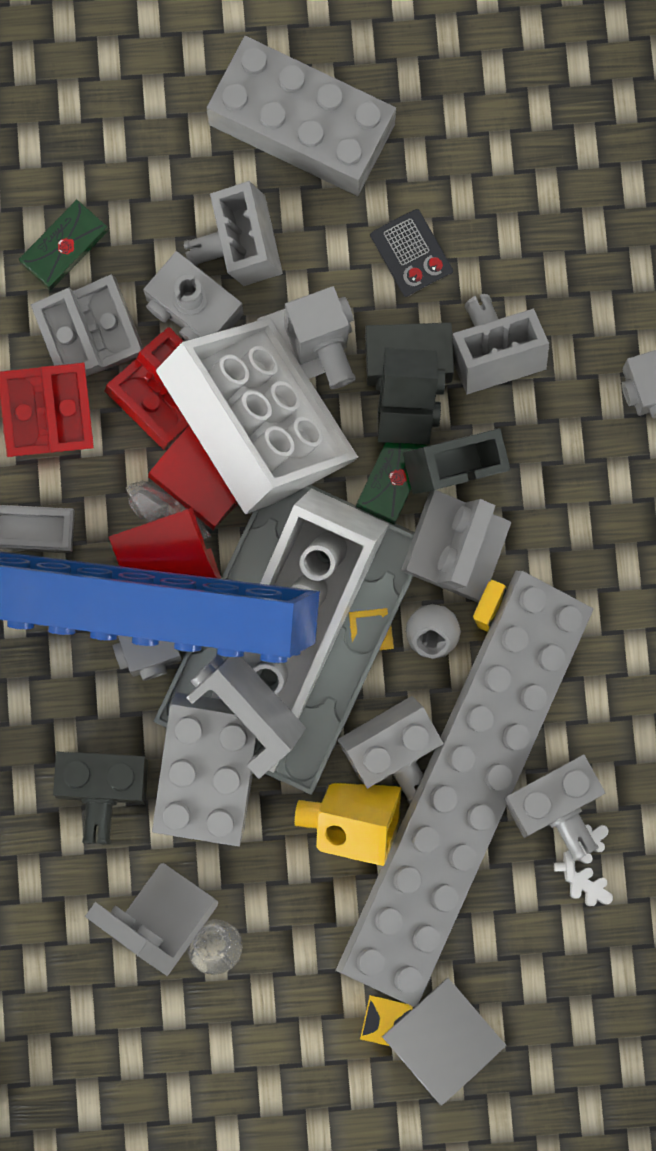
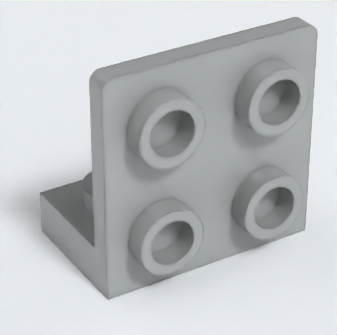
M161 863L126 912L116 905L109 912L95 902L85 917L141 959L168 976L218 906V901L166 864Z

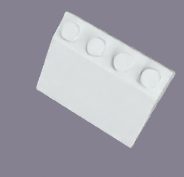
M270 317L182 342L156 370L245 514L275 504L347 466L358 458Z

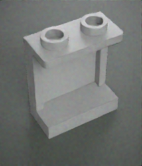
M216 655L190 681L195 686L194 690L186 697L191 704L196 702L208 690H213L262 743L261 747L247 764V767L258 779L293 749L306 730L303 723L242 657H227L224 659L222 656Z

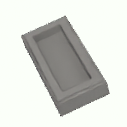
M0 505V550L72 553L74 509Z

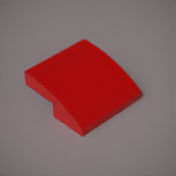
M167 327L139 351L137 359L113 378L104 390L163 450L171 445L189 426L156 372L157 368L184 342L170 327Z
M85 363L0 371V405L6 457L94 448Z
M190 425L176 439L148 474V478L186 509L193 508L195 516L212 530L238 505V502Z
M193 508L109 536L114 554L121 567L221 579L211 548L206 549Z

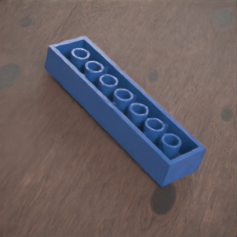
M0 552V620H6L7 627L33 629L34 624L49 626V633L59 635L75 634V630L90 631V638L97 640H116L117 635L132 637L133 644L142 646L159 645V641L174 642V649L189 652L201 651V646L217 648L218 655L225 657H243L244 652L260 654V660L271 663H285L288 658L300 655L301 651L316 644L320 591Z

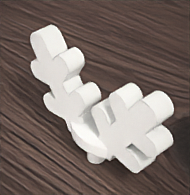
M585 825L595 844L599 847L595 852L604 851L605 845L600 841L608 835V828L601 825L592 831L590 825ZM579 841V844L581 845L583 851L585 852V850H584V848H583L581 842ZM569 849L564 852L563 862L554 863V871H564L565 881L570 883L571 898H579L583 891L585 892V904L589 907L596 905L597 901L602 904H610L612 902V894L603 889L607 886V880L605 878H598L594 882L588 880L593 876L591 868H584L577 873L575 871V861H573ZM585 852L586 856L578 859V861L588 864L593 858L591 854Z

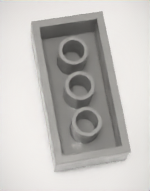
M244 36L207 106V115L210 126L349 193L359 196L395 126L396 107L252 38Z

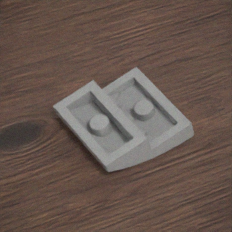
M112 274L73 291L70 288H66L30 304L54 366L85 363L86 376L135 359L139 351L143 349L117 279Z
M446 978L382 1036L441 1106L507 1046L449 978Z

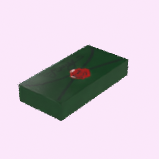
M76 199L19 258V261L49 290H52L109 231L108 227Z
M386 442L356 503V508L395 525L412 490L403 452L427 447V445Z

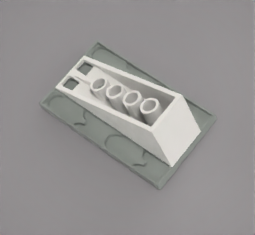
M312 485L297 491L275 504L253 511L221 578L320 591L316 644L301 651L300 655L288 658L285 663L265 662L260 660V654L244 652L242 657L306 727V730L293 749L265 774L312 795L337 743V739L345 726L384 638L414 577L402 572L401 569L415 533L403 526L394 525L356 508V505ZM387 608L388 614L384 617L378 615L356 618L357 634L352 642L349 612ZM201 646V651L186 652L153 722L167 728L170 703L176 692L190 694L194 690L195 686L190 681L206 664L218 655L217 648ZM208 690L202 695L204 697L220 699L213 690ZM258 740V743H257V750H256V752L258 751V749H259V748L261 747V745H262V743H261L259 740Z

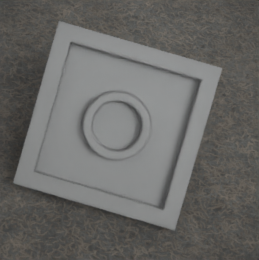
M437 490L429 491L401 571L478 603L488 582L491 581L511 521L494 515L493 512L496 505L482 499L463 502Z

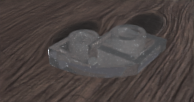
M145 480L132 483L125 488L131 496L128 502L132 510L142 520L146 518L148 522H152L186 510L182 504L166 491ZM196 517L203 540L205 541L211 537V534Z

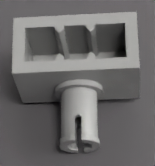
M250 181L210 193L218 231L184 241V248L186 250L190 249V251L185 252L187 259L195 266H198V264L224 256L227 273L243 286L283 274L265 195Z
M177 251L143 289L146 301L149 302L146 305L147 309L162 322L166 323L170 319L181 328L179 334L186 341L230 329L244 314L242 302Z
M334 286L285 303L284 327L298 363L301 365L320 358L329 381L330 389L344 387L356 380L344 352V349L347 348L348 334L352 333L350 322L354 321L353 314L346 297L338 298Z
M480 294L482 305H479L476 296L466 302L465 309L469 313L474 327L453 333L452 340L453 364L466 394L547 370L549 342L534 308L498 319L489 295Z
M413 696L337 739L356 775L367 789L393 774L404 792L409 805L416 793L414 786L416 785L418 788L423 777V773L416 761L444 744L424 707Z
M585 755L574 759L504 798L507 803L506 807L523 838L550 825L551 828L556 826L572 855L573 861L586 856L585 852L589 854L599 848L579 813L582 812L581 807L606 793ZM578 839H579V841L581 842V844H582V846H583L585 852L583 851L581 845L579 844Z

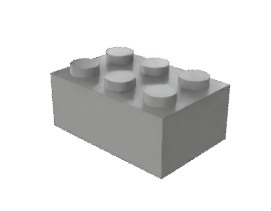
M176 692L169 708L152 833L240 847L245 830L253 772L247 767V764L256 753L258 739L221 699L201 696L196 702L191 704L186 698L189 694Z

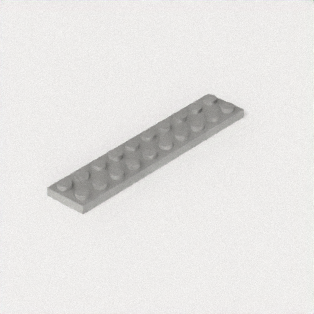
M515 571L440 737L444 744L434 750L393 841L386 863L380 870L335 971L413 1007L419 1004L506 808L507 803L504 798L512 794L593 612L592 607L524 571Z

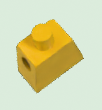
M330 784L322 803L298 800L295 811V826L317 829L316 847L320 852L384 866L399 827L401 787L373 785L367 789L364 784Z

